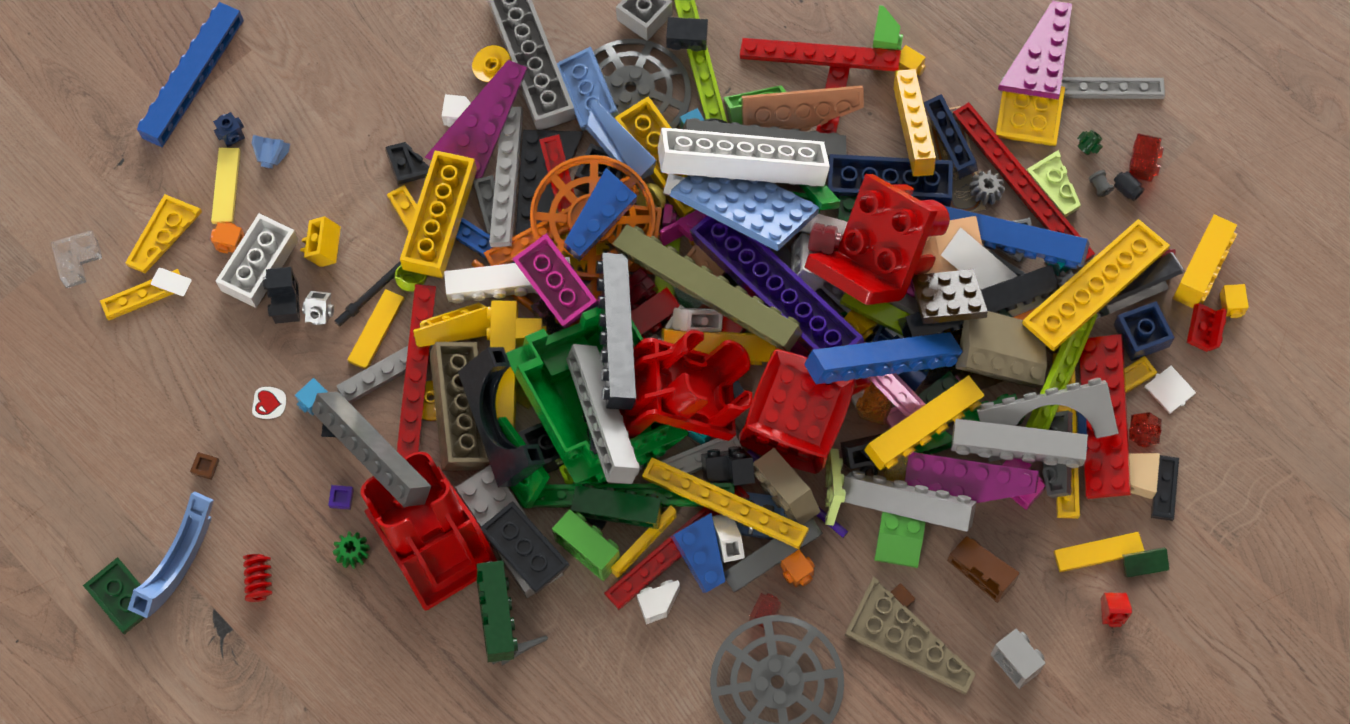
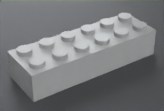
M490 465L455 487L457 494L480 527L512 501L524 513L508 487L498 488ZM494 548L525 597L529 598L535 594ZM563 572L559 576H557L552 582L563 576Z

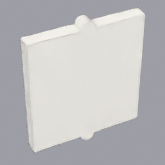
M1172 366L1168 367L1161 374L1157 373L1155 378L1145 385L1147 391L1169 414L1178 407L1184 406L1185 402L1196 394L1192 387Z

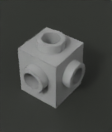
M310 291L302 307V313L305 314V322L322 325L326 324L330 317H333L334 305L331 304V293Z

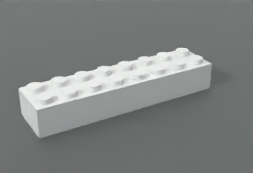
M661 128L658 143L661 173L766 181L770 183L778 182L791 185L825 186L830 167L824 142Z

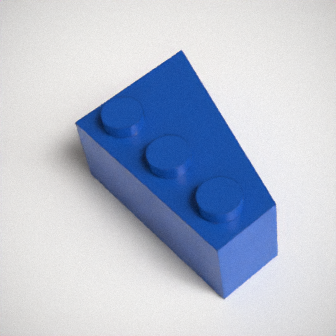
M711 513L671 536L703 593L712 590L726 581Z

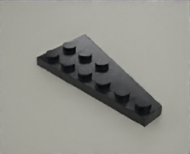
M523 130L516 235L531 228V202L541 180L548 174L539 139L559 134L567 161L575 156L577 147L584 136L583 131ZM551 182L546 186L540 197L537 212H550L552 201L555 198Z

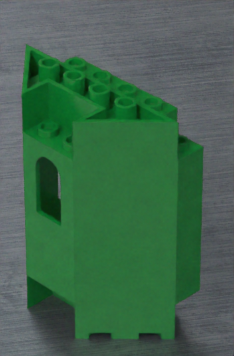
M598 307L582 313L578 324L551 335H547L545 329L525 336L523 346L506 353L510 367L575 484H608L598 453L594 455L593 451L590 450V441L586 430L589 427L582 417L583 408L566 360L573 344L597 346L599 354L603 350V345L599 344L602 327L598 325L599 314H601V309H598ZM631 319L634 348L643 338ZM654 421L637 437L630 439L639 466L644 464V467H646L652 457L657 459L663 456L667 450L689 433L685 429Z

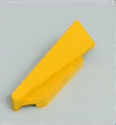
M478 302L423 320L420 323V328L413 330L416 345L423 347L434 345L435 342H453L487 336V327H491V319H487L488 307Z

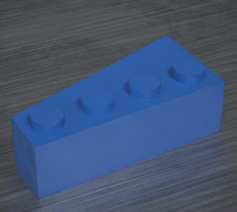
M607 168L564 241V248L579 262L637 201V195Z

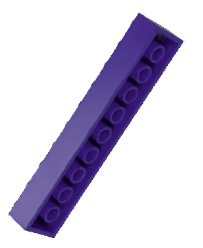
M708 215L690 230L694 243L743 288L752 298L757 296L764 302L765 306L769 308L773 306L782 312V316L786 318L790 316L800 323L799 327L802 334L797 342L809 353L814 349L864 343L863 336L766 245Z

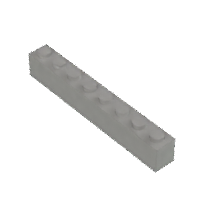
M573 344L566 360L606 480L612 483L632 484L635 476L639 473L640 466L636 460L634 448L631 446L628 431L624 426L623 416L620 414L619 409H606V400L602 399L603 386L605 387V381H601V371L604 365L600 362L597 346Z

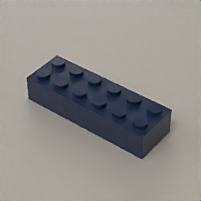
M829 154L830 167L827 187L838 199L839 196L857 197L865 174H874L892 185L906 184L914 188L911 196L918 200H935L947 207L951 205L953 161L936 160L934 175L913 176L909 158Z

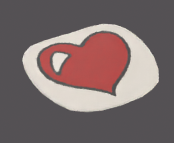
M261 387L257 389L252 408L254 416L262 419H272L280 416L286 406L285 393L274 387Z

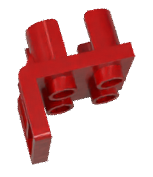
M865 174L838 250L833 251L831 255L825 253L809 254L804 268L866 305L900 301L906 295L913 275L927 273L933 267L936 257L931 254H921L928 237L940 236L946 233L950 222L948 210L943 204L935 200H918L911 196L914 188L909 185H892L874 174Z
M698 330L688 331L674 344L655 338L641 340L633 348L636 400L632 410L619 409L620 414L623 416L624 426L629 434V440L637 437L655 421L730 441L736 436L735 419L750 408L753 401L751 391L745 390L735 399L733 392V383L750 369V357L746 349L735 341L725 340L709 354L693 350L704 340V333Z
M415 452L404 459L431 485L424 505L403 507L374 476L362 485L360 493L368 509L364 510L367 518L400 568L420 605L426 611L477 581L478 563L494 562L497 559L479 524L440 467L436 466L428 453Z

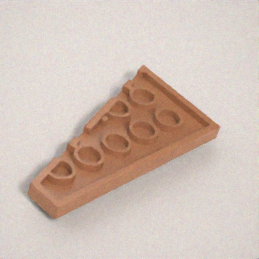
M862 86L741 96L742 125L750 126L755 124L760 127H779L780 129L788 130L799 129L800 131H808L812 127L828 123L829 120L838 116L842 117L864 108V88Z

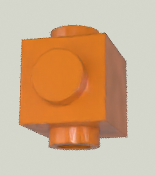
M218 222L216 229H213L211 232V241L217 251L221 253H234L245 234L241 227H237L233 223L226 222L224 224Z
M800 549L781 561V568L784 571L782 574L789 584L793 583L795 588L799 585L805 586L813 580V568H815V565L808 556L805 558Z

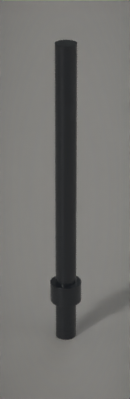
M399 261L357 301L350 303L345 308L346 311L334 322L340 327L351 316L355 317L360 312L359 309L395 277V271L401 265V262Z

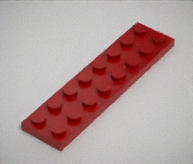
M1122 334L1091 337L1087 339L1080 356L1081 385L1088 384V380L1101 378V381L1105 380L1107 382L1118 434L1096 438L1091 424L1086 419L1088 435L1086 460L1084 462L1087 499L1127 496L1131 495L1123 337Z

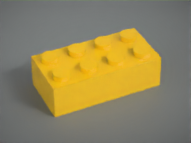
M1215 214L1213 215L1172 299L1191 308H1194V305L1197 303H1204L1237 236V233L1234 232L1237 224Z

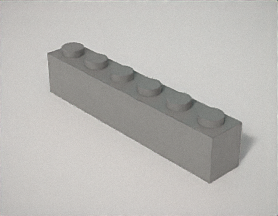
M955 419L951 451H956V453L962 455L976 453L981 457H991L992 455L1000 456L1004 460L1017 458L1027 463L1041 461L1046 465H1057L1058 463L1066 464L1069 468H1078L1083 466L1086 460L1088 435Z
M854 470L845 476L843 489L846 491L844 501L846 503L966 532L972 527L977 501L971 500L968 496L958 495L956 497L949 495L950 493L944 490H937L935 492L928 490V487L922 485L909 486L905 481H888L884 476L874 475L871 477L865 475V472Z

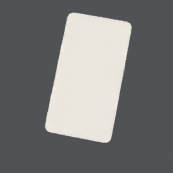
M158 268L151 281V285L184 296L192 280L163 268Z

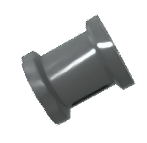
M1105 170L1095 172L1088 179L1090 183L1094 184L1098 197H1104L1114 190L1113 185H1110L1106 178Z

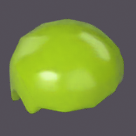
M402 265L395 271V281L404 291L414 292L415 284L424 285L427 275L405 271L402 269Z

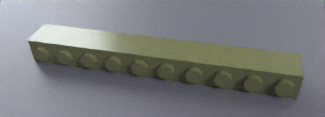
M627 224L613 243L614 248L619 254H628L629 260L780 350L789 352L802 334L799 327L800 323L794 318L782 316V312L777 308L765 306L764 302L757 296H753V298L748 296L747 292L740 286H731L730 282L723 276H714L713 272L706 266H697L692 258L686 255L685 257L680 256L675 248L663 246L658 238L646 236L645 232L637 226L633 228Z

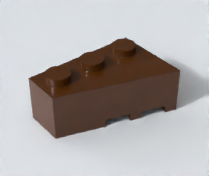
M967 536L949 554L947 560L996 603H999L1015 585L1020 572L983 548L978 541Z

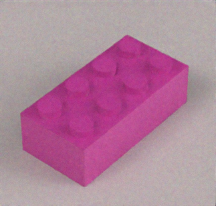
M547 234L512 258L564 329L580 319L582 313L597 306L595 297Z

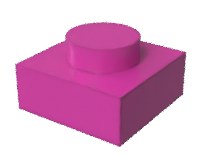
M665 204L663 228L677 220V213H673V205Z

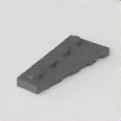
M1068 410L1056 412L1049 430L1072 433L1073 413ZM1042 462L1047 496L1055 498L1071 495L1072 468L1067 467L1066 464L1046 465Z

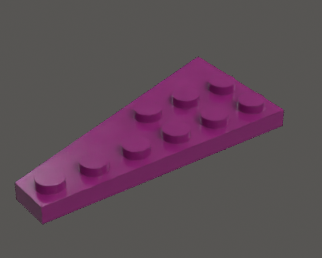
M913 452L908 456L905 482H907V485L914 487L916 485L926 486L928 490L935 492L937 490H944L949 492V495L956 497L958 495H965L970 497L971 500L977 501L976 503L1036 493L1039 471Z

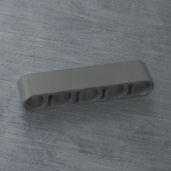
M813 518L803 524L809 528V531L800 549L823 534ZM773 539L725 571V580L735 593L798 549Z

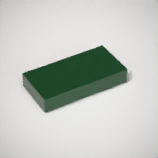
M1165 547L1122 555L1124 573L1127 578L1170 570L1168 553Z

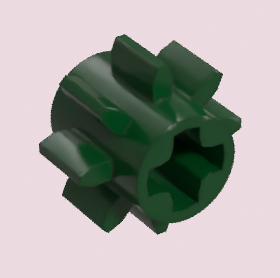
M1094 130L1089 132L1083 131L1077 137L1080 141L1077 145L1078 148L1087 155H1090L1091 152L1097 154L1103 147L1100 144L1103 140L1102 137Z

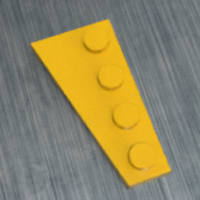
M164 194L125 262L126 265L146 274L202 213V210Z

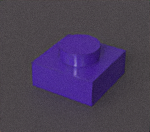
M331 485L329 508L351 510L354 488L351 486Z

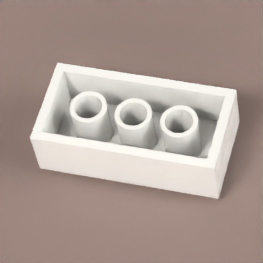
M258 214L218 276L216 283L220 290L257 308L267 292L263 287V277H266V269L282 268L299 241L295 231L264 215Z

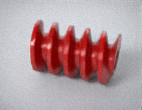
M262 554L243 556V559L246 560L243 562V567L246 568L244 570V576L246 577L244 584L247 585L244 588V592L247 594L245 600L248 602L265 601L266 596L272 595V591L266 590L267 587L272 586L271 582L266 581V579L272 577V574L265 573V571L271 569L270 565H265V562L271 561V557Z

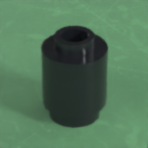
M1128 171L1125 173L1120 172L1113 180L1115 182L1114 187L1132 201L1138 199L1145 190L1142 187V183Z

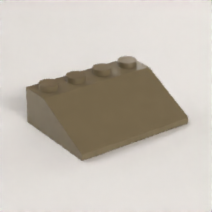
M988 311L987 318L964 320L959 345L963 352L958 358L955 369L1031 388L1043 386L1047 368L1046 345L1022 324L1023 320Z

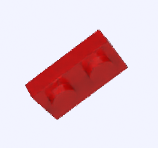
M1201 303L1195 304L1186 343L1206 352L1219 348L1223 340L1222 334L1226 324L1227 310L1222 308L1216 311Z

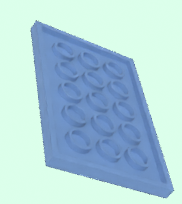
M687 176L672 188L670 196L776 251L818 214L820 209L811 201L805 200L793 192L777 186L775 183L766 181Z

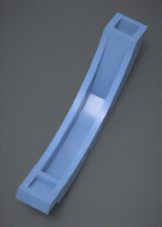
M197 492L191 493L182 523L171 547L152 575L133 590L128 610L148 618L172 595L190 568L206 535L212 518L209 514L214 502L213 499Z

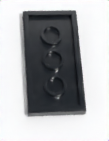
M513 501L480 527L486 539L535 594L539 593L570 566L566 559Z

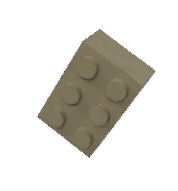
M775 448L753 463L757 470L754 474L761 482L762 490L767 495L770 493L773 496V502L778 508L782 507L785 510L784 514L788 519L803 525L820 513L811 489Z

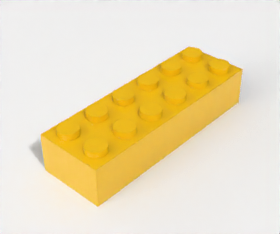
M648 96L616 116L615 119L656 159L655 168L650 177L655 184H658L664 190L668 174L661 173L658 143L661 128L671 127ZM673 174L684 178L688 176L683 174ZM665 195L680 218L696 210L671 196Z
M434 151L400 257L403 270L443 279L476 175L475 159Z

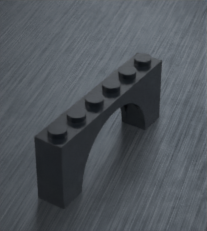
M487 347L462 367L458 374L498 488L514 487L545 465V461L539 444L517 447L503 434L496 414V393L503 374L510 367V363L504 347Z

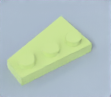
M1058 150L1029 167L1026 171L1063 216L1067 217L1078 210L1081 204L1073 185L1069 182L1066 167L1061 162V155Z
M831 448L826 461L825 486L828 487L825 507H829L825 517V525L834 526L841 502L844 503L846 496L845 489H842L844 484V474H841L843 459L839 458V449Z

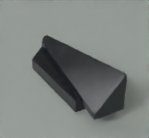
M1170 252L1151 264L1098 311L1096 319L1169 289L1166 280L1185 273L1175 255Z

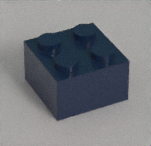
M1157 301L1118 315L1114 323L1117 333L1122 334L1123 345L1131 361L1169 348L1175 338Z

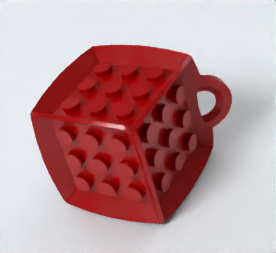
M776 349L771 353L769 362L758 384L745 425L739 434V442L742 446L762 456L775 448L791 467L817 474L825 468L827 456L841 429L852 396L868 388L871 382L869 378H861L829 384H815L804 365L807 357Z

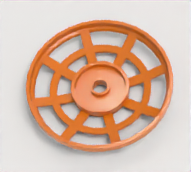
M599 155L571 158L549 171L535 190L530 209V223L534 240L537 241L540 238L537 220L548 221L552 236L558 244L556 246L561 253L565 251L574 257L564 248L566 238L564 240L561 239L555 222L568 223L571 231L601 178L598 177V164L614 167L629 176L630 178L624 184L629 189L637 184L645 197L649 215L636 216V210L633 205L629 209L630 216H622L598 243L607 240L613 246L616 240L613 233L617 225L630 224L629 226L633 228L636 224H648L646 236H653L656 215L651 192L639 174L619 160ZM590 164V176L577 178L566 185L558 176L561 172L571 167ZM552 181L559 192L552 201L550 212H537L540 197L546 186ZM589 183V194L577 198L571 191L576 186ZM563 196H565L572 204L568 214H556L558 204ZM596 245L588 252V255L581 259L587 261V272L574 270L579 277L599 278V274L596 273V261H600L602 254L596 255ZM613 249V250L607 252V253L618 254V252L616 251V249ZM628 259L629 268L634 262Z

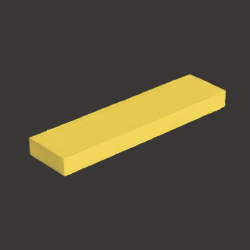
M219 148L212 224H217L218 222L224 224L226 222L233 223L240 160L239 148Z

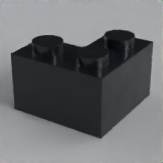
M292 268L266 269V277H263L264 290H267L268 298H271V304H268L269 317L273 318L275 324L300 321L299 283Z
M733 446L729 447L727 451L711 449L707 453L701 454L703 479L706 482L729 481L734 486L755 483L753 457L743 448Z

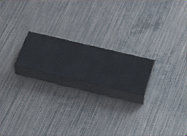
M1160 455L1157 493L1152 500L1151 518L1168 521L1174 520L1179 458Z

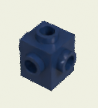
M232 112L223 114L213 121L216 127L213 130L219 141L223 140L227 148L245 139L241 130L244 128V125L239 117L235 118Z

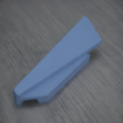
M594 99L591 102L586 128L610 158L628 165L642 179L653 174L656 159Z

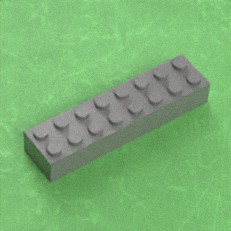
M487 0L511 61L528 68L520 88L536 129L544 130L574 120L575 112L572 101L532 0Z

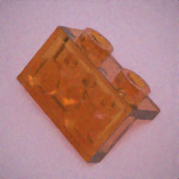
M870 380L871 385L865 389L863 396L859 397L856 409L860 418L884 425L893 403Z

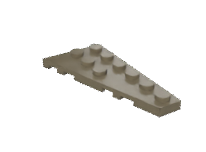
M873 576L845 636L966 695L976 673L957 655H954L940 639L930 632L928 627L906 606H903Z

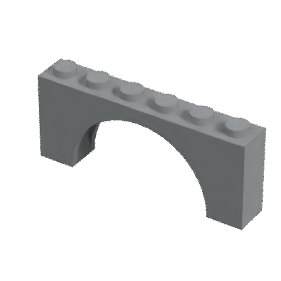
M1101 378L1088 380V384L1085 385L1072 383L1066 385L1067 389L1062 390L1050 388L1040 395H1037L1036 392L1023 395L1024 398L1015 400V397L1006 398L1000 404L994 405V402H987L981 404V408H977L980 422L1016 426L1027 413L1038 407L1063 405L1081 413L1091 424L1096 438L1118 434L1108 384L1105 380L1101 381ZM991 455V457H988V460L991 462L1001 460L1000 456Z

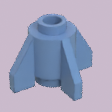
M253 135L252 146L257 162L261 163V167L273 169V165L277 166L287 155L290 144L283 142L284 140L264 138Z

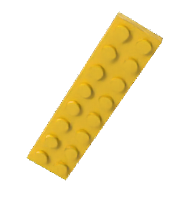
M1138 219L1023 320L1022 324L1052 351H1055L1169 249L1170 245Z

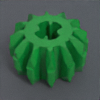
M348 531L346 538L343 535L339 536L341 542H334L336 549L332 551L333 555L337 556L335 560L337 563H342L344 568L351 564V567L355 569L357 562L360 565L364 564L362 558H369V554L366 551L370 550V546L366 544V537L360 538L359 532L352 536L351 532Z

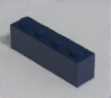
M940 94L923 102L925 112L949 160L953 161V168L958 178L961 179L978 171L977 162L943 95Z

